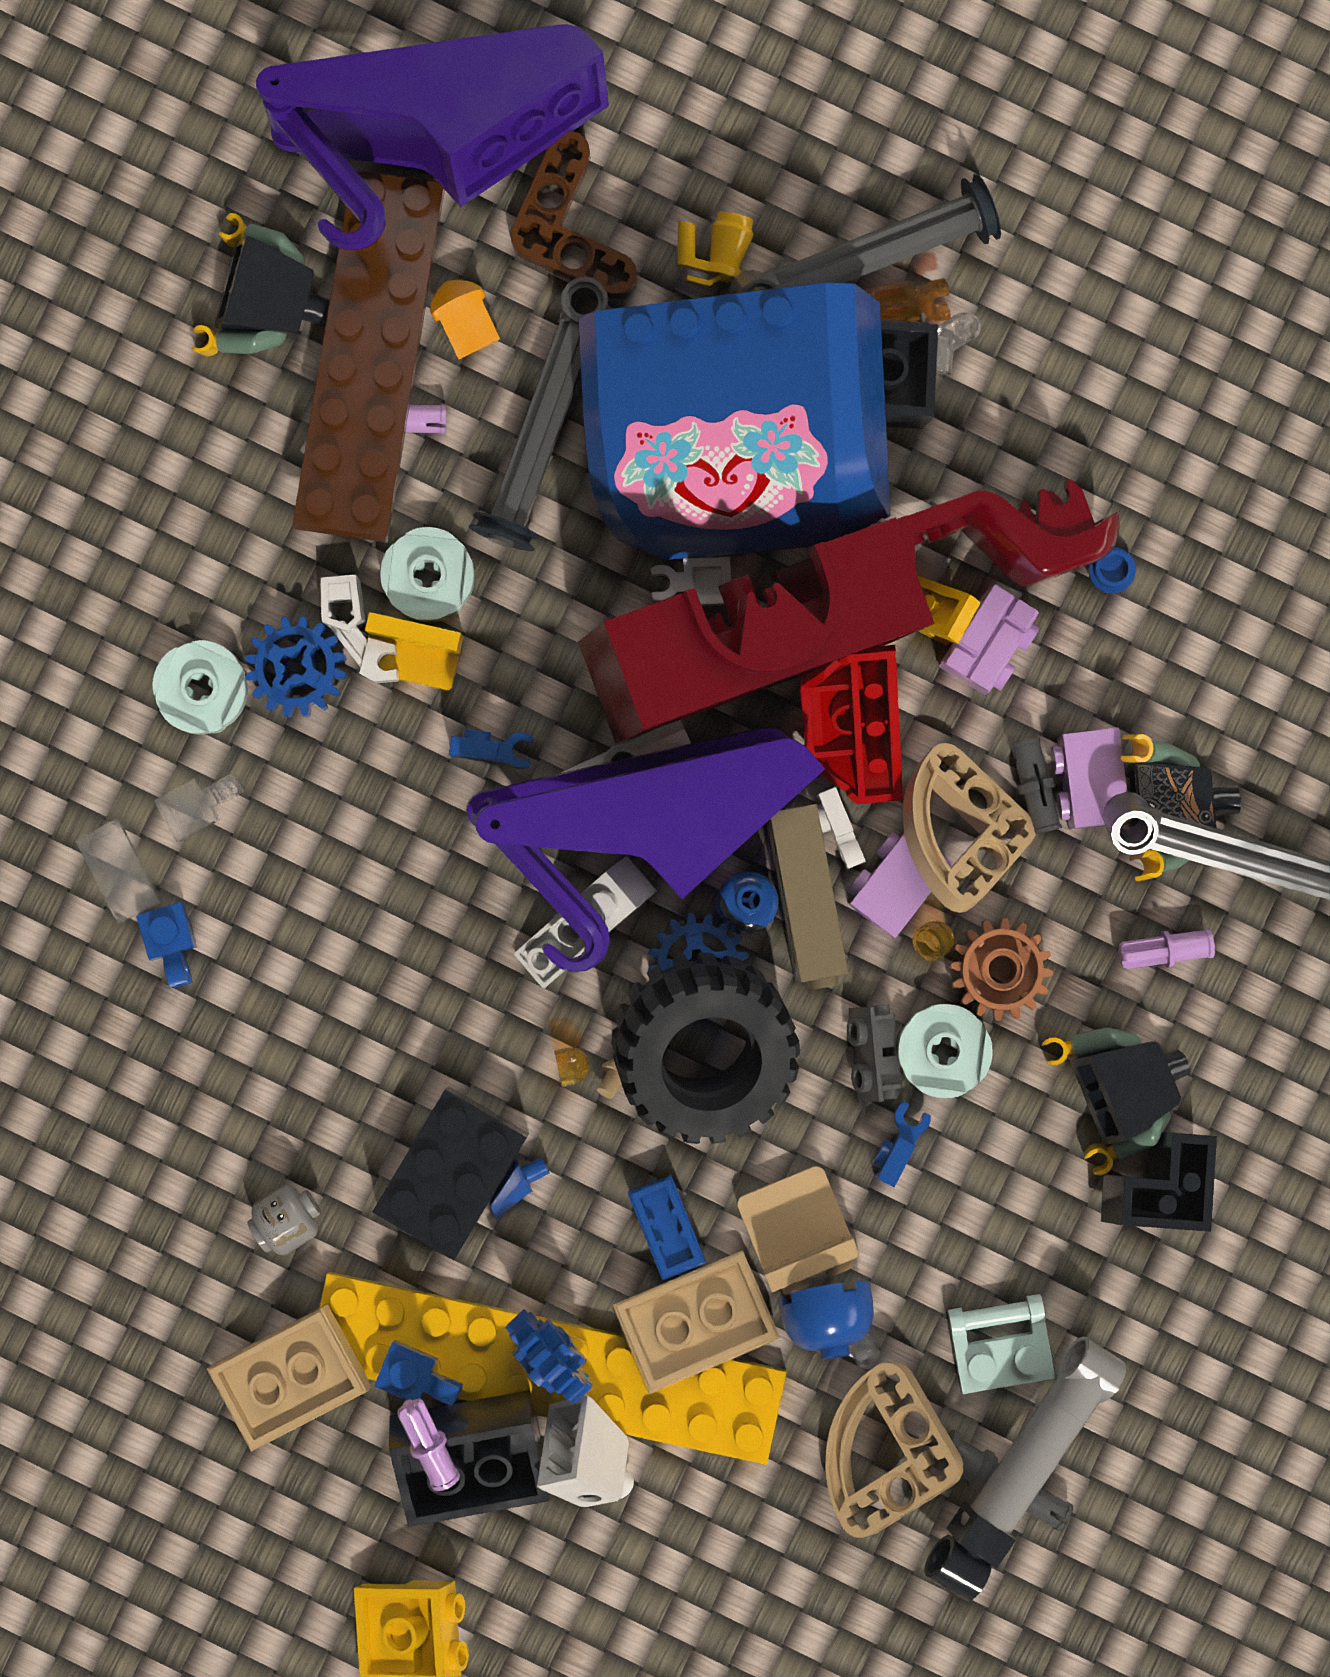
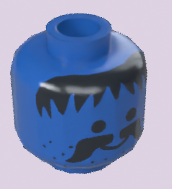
M743 871L732 875L720 886L715 898V910L721 923L724 922L728 930L737 934L750 935L761 931L774 919L778 911L779 897L775 886L767 877L757 872ZM744 893L750 894L749 898L742 897ZM753 899H755L756 901V908L754 906ZM742 903H746L749 909L746 908Z

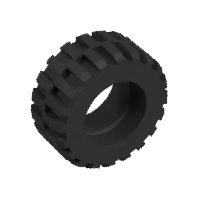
M699 953L698 961L691 962L687 961L685 955L673 958L674 966L662 971L658 965L647 972L649 981L644 986L636 982L627 993L631 1004H620L615 1016L618 1027L612 1030L611 1044L615 1053L613 1055L624 1093L630 1105L635 1106L638 1116L647 1125L655 1123L658 1132L669 1138H674L677 1132L681 1133L684 1142L699 1144L701 1137H709L711 1144L726 1142L725 1135L737 1132L740 1138L752 1132L750 1125L757 1120L765 1124L774 1116L771 1107L775 1103L783 1105L791 1092L786 1082H794L799 1070V1065L795 1059L800 1055L799 1039L794 1031L796 1027L772 982H767L763 973L754 966L750 965L744 969L740 959L728 955L723 957L722 962H717L713 953ZM714 1017L725 1018L741 1024L747 1030V1040L740 1056L727 1069L713 1076L705 1078L682 1077L666 1069L662 1063L665 1049L674 1035L683 1027L697 1020Z

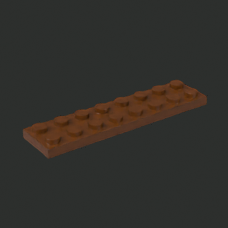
M356 171L382 202L386 212V226L382 235L373 244L362 249L346 250L339 248L292 525L295 530L388 542L445 189L435 181ZM346 206L342 232L353 233L359 229L361 223Z

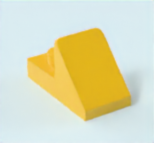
M917 575L935 623L918 632L943 645H948L951 641L958 644L981 602L968 593Z

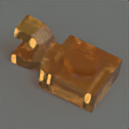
M945 278L936 279L928 282L925 286L914 288L911 281L865 289L866 293L880 302L881 320L918 321L920 320L921 312H924V315L933 321L951 320V313L947 302L932 303L938 297L949 295V287Z

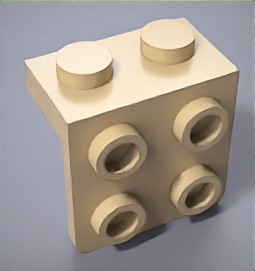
M812 1166L740 1196L737 1201L739 1212L772 1292L781 1289L783 1295H788L810 1285L809 1277L823 1271L826 1272L827 1277L838 1275L853 1267L851 1260L860 1257L825 1171L819 1166Z

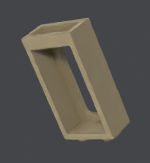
M817 804L780 810L766 822L794 979L795 982H806L807 989L811 990L839 985L837 976L848 974L818 807Z

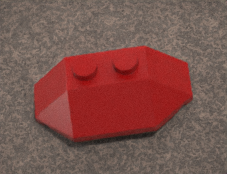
M895 645L870 647L831 661L800 680L804 745L825 768L820 774L832 784L845 791L846 796L855 804L903 800Z

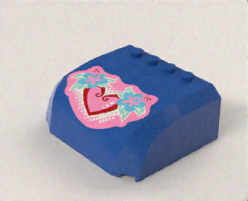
M818 283L599 310L579 317L583 416L590 483L596 506L603 521L618 541L663 560H677L812 547L818 543H825L867 528L880 519H886L891 516L880 302L856 284Z

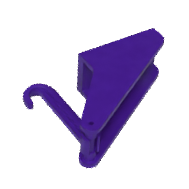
M569 24L275 65L263 69L256 79V88L263 99L274 144L281 150L301 153L360 221L359 229L353 233L341 232L327 219H321L318 222L319 231L326 240L335 247L346 250L362 249L373 244L382 235L386 226V212L382 202L346 159L425 170L438 181L461 208L546 150L566 133L575 130L609 106L603 51L586 32L577 26ZM301 107L321 110L304 112V110Z
M762 727L481 791L470 798L467 803L466 812L468 819L475 826L479 836L488 843L496 844L584 940L585 949L583 953L574 958L566 956L551 943H546L542 947V951L548 959L562 970L581 972L587 971L599 964L606 955L610 942L608 927L597 911L539 848L625 854L641 857L683 899L825 768L797 740L790 739L779 729Z

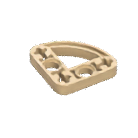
M941 743L933 747L918 763L909 779L903 801V828L911 858L925 884L945 907L958 913L967 912L983 899L1031 844L1036 835L1032 819L1023 808L965 753L949 743ZM942 761L949 766L946 772L939 768ZM962 777L966 782L958 787L956 783ZM932 789L980 834L951 867L944 859L932 829L930 817ZM974 789L984 795L987 801L986 809L973 805L968 795L969 790ZM1011 825L1015 828L1017 832L1015 833L1014 837L1007 844H1005L1003 841L1000 840V838L1007 832ZM978 850H985L992 854L996 861V869H987L980 863L977 856ZM969 875L975 881L968 886L962 895L956 888Z
M892 1361L876 1365L853 1385L841 1402L834 1416L826 1446V1480L831 1503L843 1529L853 1537L864 1538L882 1531L954 1486L960 1480L963 1474L961 1455L912 1371L906 1365ZM885 1372L889 1376H899L900 1382L895 1386L901 1400L912 1397L914 1403L900 1407L896 1412L894 1411L892 1406L901 1402L894 1391L885 1392L882 1385L887 1381ZM873 1400L906 1456L907 1461L855 1492L851 1472L853 1439L864 1411ZM912 1411L920 1413L926 1421V1431L919 1439L910 1437L904 1428V1420ZM936 1438L938 1445L929 1448L937 1460L947 1459L949 1466L944 1470L946 1479L942 1474L934 1476L931 1473L930 1468L935 1465L934 1458L929 1451L919 1454L917 1447L926 1445ZM897 1477L907 1480L912 1488L911 1500L906 1505H900L895 1502L890 1494V1486ZM880 1501L884 1509L877 1510L869 1515L867 1518L868 1524L866 1522L858 1524L855 1521L854 1516L859 1513L858 1506L863 1508Z

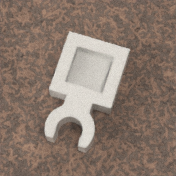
M730 556L683 558L684 572H675V570L666 565H657L651 568V576H665L670 581V587L666 591L652 592L653 601L659 602L695 588L702 606L724 605L718 586L731 581Z
M836 787L819 793L816 798L819 802L817 807L822 833L831 832L846 869L866 862Z

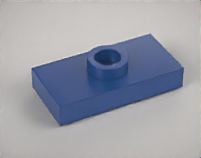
M671 1174L627 1192L662 1280L706 1263Z

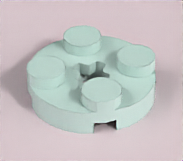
M422 527L405 533V536L399 538L395 544L389 547L382 560L380 577L382 587L391 604L402 614L420 622H437L449 616H454L461 611L463 605L472 594L475 583V569L465 546L452 534L439 528ZM427 562L434 563V570L441 573L440 580L433 581L429 588L423 587L422 580L415 578L416 570H424L425 563Z
M205 640L192 641V643L172 649L161 659L153 677V693L156 696V703L160 708L161 714L174 727L187 733L198 735L219 733L232 724L245 707L248 698V684L245 679L247 672L237 657L225 647ZM203 675H207L210 677L208 685L213 688L210 696L203 695L200 701H196L193 699L194 690L188 687L189 682L192 679L199 681Z
M936 1004L914 1013L902 1028L898 1039V1061L905 1078L921 1092L933 1097L954 1098L967 1093L978 1082H981L987 1075L991 1065L993 1050L991 1038L987 1030L974 1014L957 1005ZM942 1037H949L950 1046L958 1050L957 1056L949 1057L947 1064H939L938 1056L931 1053L932 1046L939 1045Z

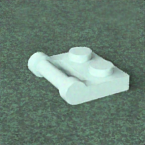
M1040 1294L1026 1296V1301L966 1312H963L962 1308L947 1310L962 1394L1055 1379L1045 1322V1311ZM1029 1320L1031 1332L974 1342L967 1341V1330Z

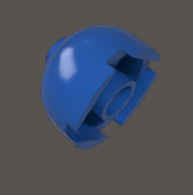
M856 1281L857 1291L856 1288L844 1291L843 1283H835L790 1293L791 1300L782 1296L779 1297L780 1316L786 1334L801 1349L820 1351L822 1360L850 1355L849 1346L863 1340L870 1331L874 1310L870 1282Z

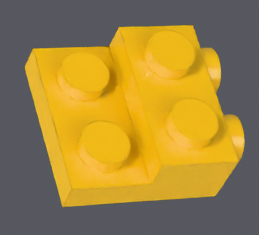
M412 1580L406 1584H361L354 1588L360 1677L462 1676L461 1671L467 1666L469 1652L467 1644L464 1641H459L458 1623L463 1620L465 1615V1600L462 1594L456 1593L455 1581Z

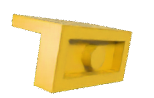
M369 612L365 631L369 634L368 638L397 646L398 655L388 654L381 658L380 667L383 671L397 669L399 671V680L446 691L452 690L464 637L460 632Z

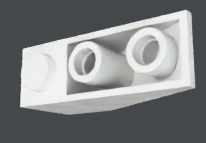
M626 856L602 874L581 895L602 917L610 933L655 894L657 890ZM560 914L556 915L514 953L515 957L543 989L566 971L548 959L542 951L544 944L551 943L566 956L572 958L580 956L585 949L584 940Z

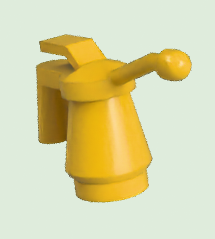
M718 212L716 221L711 225L710 262L695 258L696 225L686 221H678L677 265L715 277L711 280H705L687 275L684 282L707 288L718 281L731 283L736 276L741 274L742 270L739 267L754 236L752 231L753 219L732 212ZM755 288V289H753L751 292H753V291H761V290H759L758 288Z

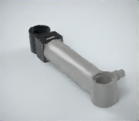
M1088 1337L1078 1338L1066 1350L1060 1365L1054 1369L1056 1380L973 1503L963 1502L946 1527L951 1535L942 1537L927 1557L924 1568L925 1576L966 1602L973 1600L979 1595L989 1579L992 1565L998 1568L1016 1541L1011 1535L1012 1531L1098 1404L1110 1399L1124 1380L1126 1374L1125 1363Z

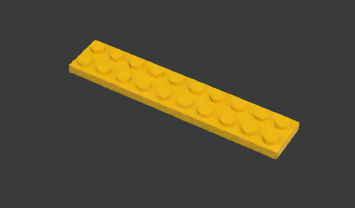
M334 1272L326 1274L319 1308L328 1304L369 1380H377L391 1343L396 1340L437 1357L438 1360L433 1372L463 1384L458 1399L473 1401L530 1390L535 1415L546 1418L548 1417L550 1403L566 1400L561 1393L558 1394L555 1390L550 1394L544 1387H538L527 1375L520 1362L513 1356L512 1352L518 1345L509 1337L510 1333L507 1331L506 1326L520 1312ZM535 1316L538 1321L541 1319L543 1322H545L548 1319L544 1317ZM549 1319L555 1326H560L571 1337L572 1342L586 1358V1362L580 1367L589 1375L588 1379L592 1382L593 1386L584 1396L588 1395L625 1435L767 1465L787 1373L786 1369L734 1358L652 1394H648L623 1334Z

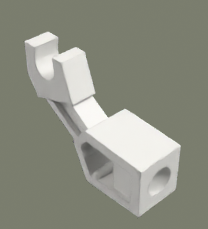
M357 575L321 577L322 623L331 628L360 666L359 674L375 683L400 681L397 669L383 671L380 667V660L383 656L388 654L398 655L397 646L372 638L367 640L360 631V628L366 623L360 578ZM352 602L353 610H351V615L354 618L348 624L345 621H337L336 616L333 614V604Z

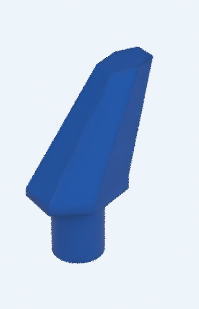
M542 1157L522 1167L517 1160L513 1162L489 1202L496 1220L527 1194L533 1192L530 1183L550 1174Z

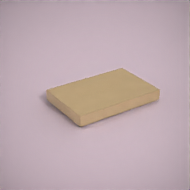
M743 1250L612 1305L648 1394L678 1383L780 1338Z
M328 1304L207 1368L251 1452L366 1393L372 1388Z

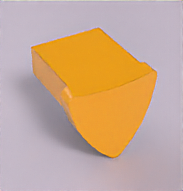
M451 280L444 282L437 290L431 302L430 313L434 321L440 320L458 359H461L500 340V337L482 301L486 297L482 287L469 281Z

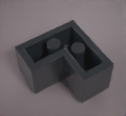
M1163 1132L1157 1144L1150 1147L1148 1178L1104 1174L1101 1222L1124 1226L1211 1232L1217 1136Z

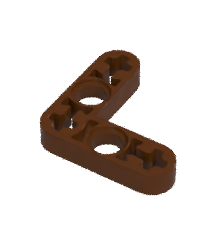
M569 131L548 147L512 226L510 234L512 246L517 256L570 281L581 277L590 278L588 275L594 268L595 255L599 254L603 256L600 260L601 267L614 271L617 265L623 266L624 276L628 278V281H618L615 287L610 286L609 276L597 269L594 280L601 283L606 290L607 297L614 299L624 298L631 294L637 283V270L633 260L624 253L562 227L591 159L589 144L585 137L578 132ZM573 144L577 146V155L581 159L579 161L572 159L569 162L565 171L566 178H573L572 182L569 183L558 174L562 165V154L558 150L560 148L568 150L570 145ZM549 168H552L557 174L547 172ZM546 185H555L561 188L564 193L562 203L555 208L542 206L537 200L538 192ZM533 228L539 229L540 239L551 245L553 244V236L560 237L554 246L553 259L545 258L548 255V248L538 243H534L531 249L525 248L524 238L520 234L522 232L530 234ZM577 245L585 249L588 257L582 267L571 269L562 263L561 254L568 246Z

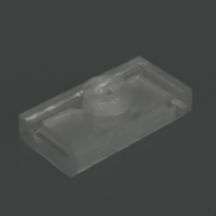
M115 819L75 840L117 924H121L162 902L120 819Z

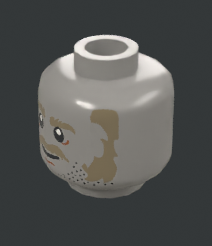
M282 1185L253 1204L251 1210L252 1219L248 1220L247 1223L255 1240L266 1253L273 1250L279 1255H287L317 1235L318 1225L315 1217L321 1214V1210L308 1190L299 1193L290 1185Z

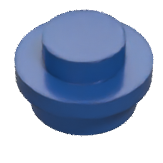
M1113 547L1110 554L1089 565L1088 574L1092 584L1098 590L1108 594L1122 592L1131 585L1135 578L1136 566L1132 556L1127 551L1119 547Z

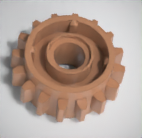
M1008 918L1000 919L998 929H993L988 920L982 921V933L980 934L967 929L964 933L969 942L966 946L954 945L953 949L960 954L959 962L949 963L948 967L958 971L959 978L951 982V987H963L965 991L959 1001L963 1005L975 1001L977 1003L975 1014L978 1016H982L988 1008H991L993 1020L1001 1021L1004 1010H1008L1013 1019L1020 1018L1019 1007L1022 1005L1031 1010L1037 1008L1033 997L1036 993L1047 995L1049 990L1042 985L1043 977L1053 976V971L1044 968L1043 961L1051 956L1050 951H1039L1037 948L1042 937L1039 934L1029 938L1025 936L1027 925L1024 923H1019L1014 930H1009ZM997 956L1006 957L1012 964V974L1003 983L995 982L989 974L990 962Z

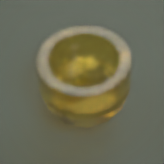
M938 920L925 923L913 934L912 940L916 952L927 961L933 962L941 959L949 953L954 945L952 929L946 923Z
M572 1047L554 1050L562 1087L577 1084L586 1077L589 1072V1060L583 1051Z

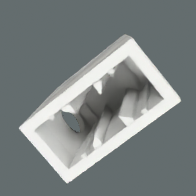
M588 1395L583 1396L575 1404L567 1400L549 1404L537 1487L580 1507L618 1501L627 1496L634 1485L633 1476L626 1471L629 1447L627 1436Z

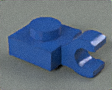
M463 729V737L451 736L449 755L452 758L506 763L518 769L530 767L531 762L529 760L517 759L513 754L516 744L520 742L533 743V736L527 733L519 732L512 734L502 743L490 741L491 733L480 730Z
M178 902L136 915L148 959L154 961L163 958L164 971L169 987L177 988L193 983L184 951L197 948L184 903Z
M901 1101L894 1111V1122L898 1129L897 1134H895L892 1142L883 1140L872 1161V1165L878 1167L874 1176L892 1187H895L916 1147L917 1139L928 1128L931 1121V1115L924 1112L917 1124H906L904 1113L908 1109L909 1104Z
M394 1340L388 1350L374 1387L405 1400L422 1399L425 1392L431 1397L453 1406L454 1402L457 1401L463 1384L433 1372L438 1360L437 1357Z

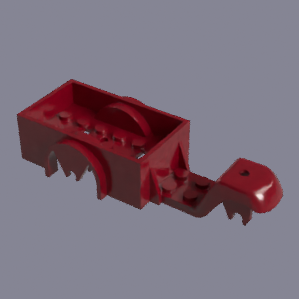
M1072 479L1064 482V490L1067 493L1065 504L1052 490L1046 491L1042 489L1038 491L1036 515L1031 511L1030 505L1025 499L1018 502L1017 510L1007 500L993 492L975 491L898 519L895 517L810 547L808 549L811 556L810 559L769 574L773 585L771 588L763 591L767 600L766 608L760 606L749 575L718 586L733 628L725 625L721 613H717L714 617L707 620L696 589L692 588L682 594L603 621L579 640L578 643L616 744L806 675L831 661L870 647L891 644L935 624L916 574L915 546L925 542L923 537L927 535L929 543L961 530L1013 582L1023 587H1031L1090 565L1110 554L1116 544L1119 533V511L1094 522L1083 490Z

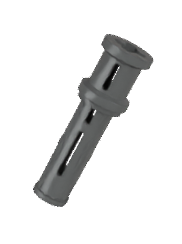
M951 1430L948 1435L963 1461V1474L961 1477L967 1480L968 1487L981 1491L998 1466V1458L994 1452L988 1449L982 1452L961 1440V1434ZM934 1457L935 1465L933 1467L941 1471L949 1466L946 1458L937 1460ZM1041 1488L1026 1512L1049 1524L1055 1530L1061 1531L1066 1525L1065 1522L1061 1521L1062 1517L1069 1521L1073 1511V1504L1065 1502Z

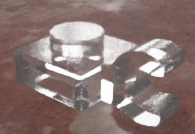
M228 775L205 789L199 779L194 778L154 800L175 841L181 842L219 821L220 818L214 807L244 793V790L236 776L231 777V775Z

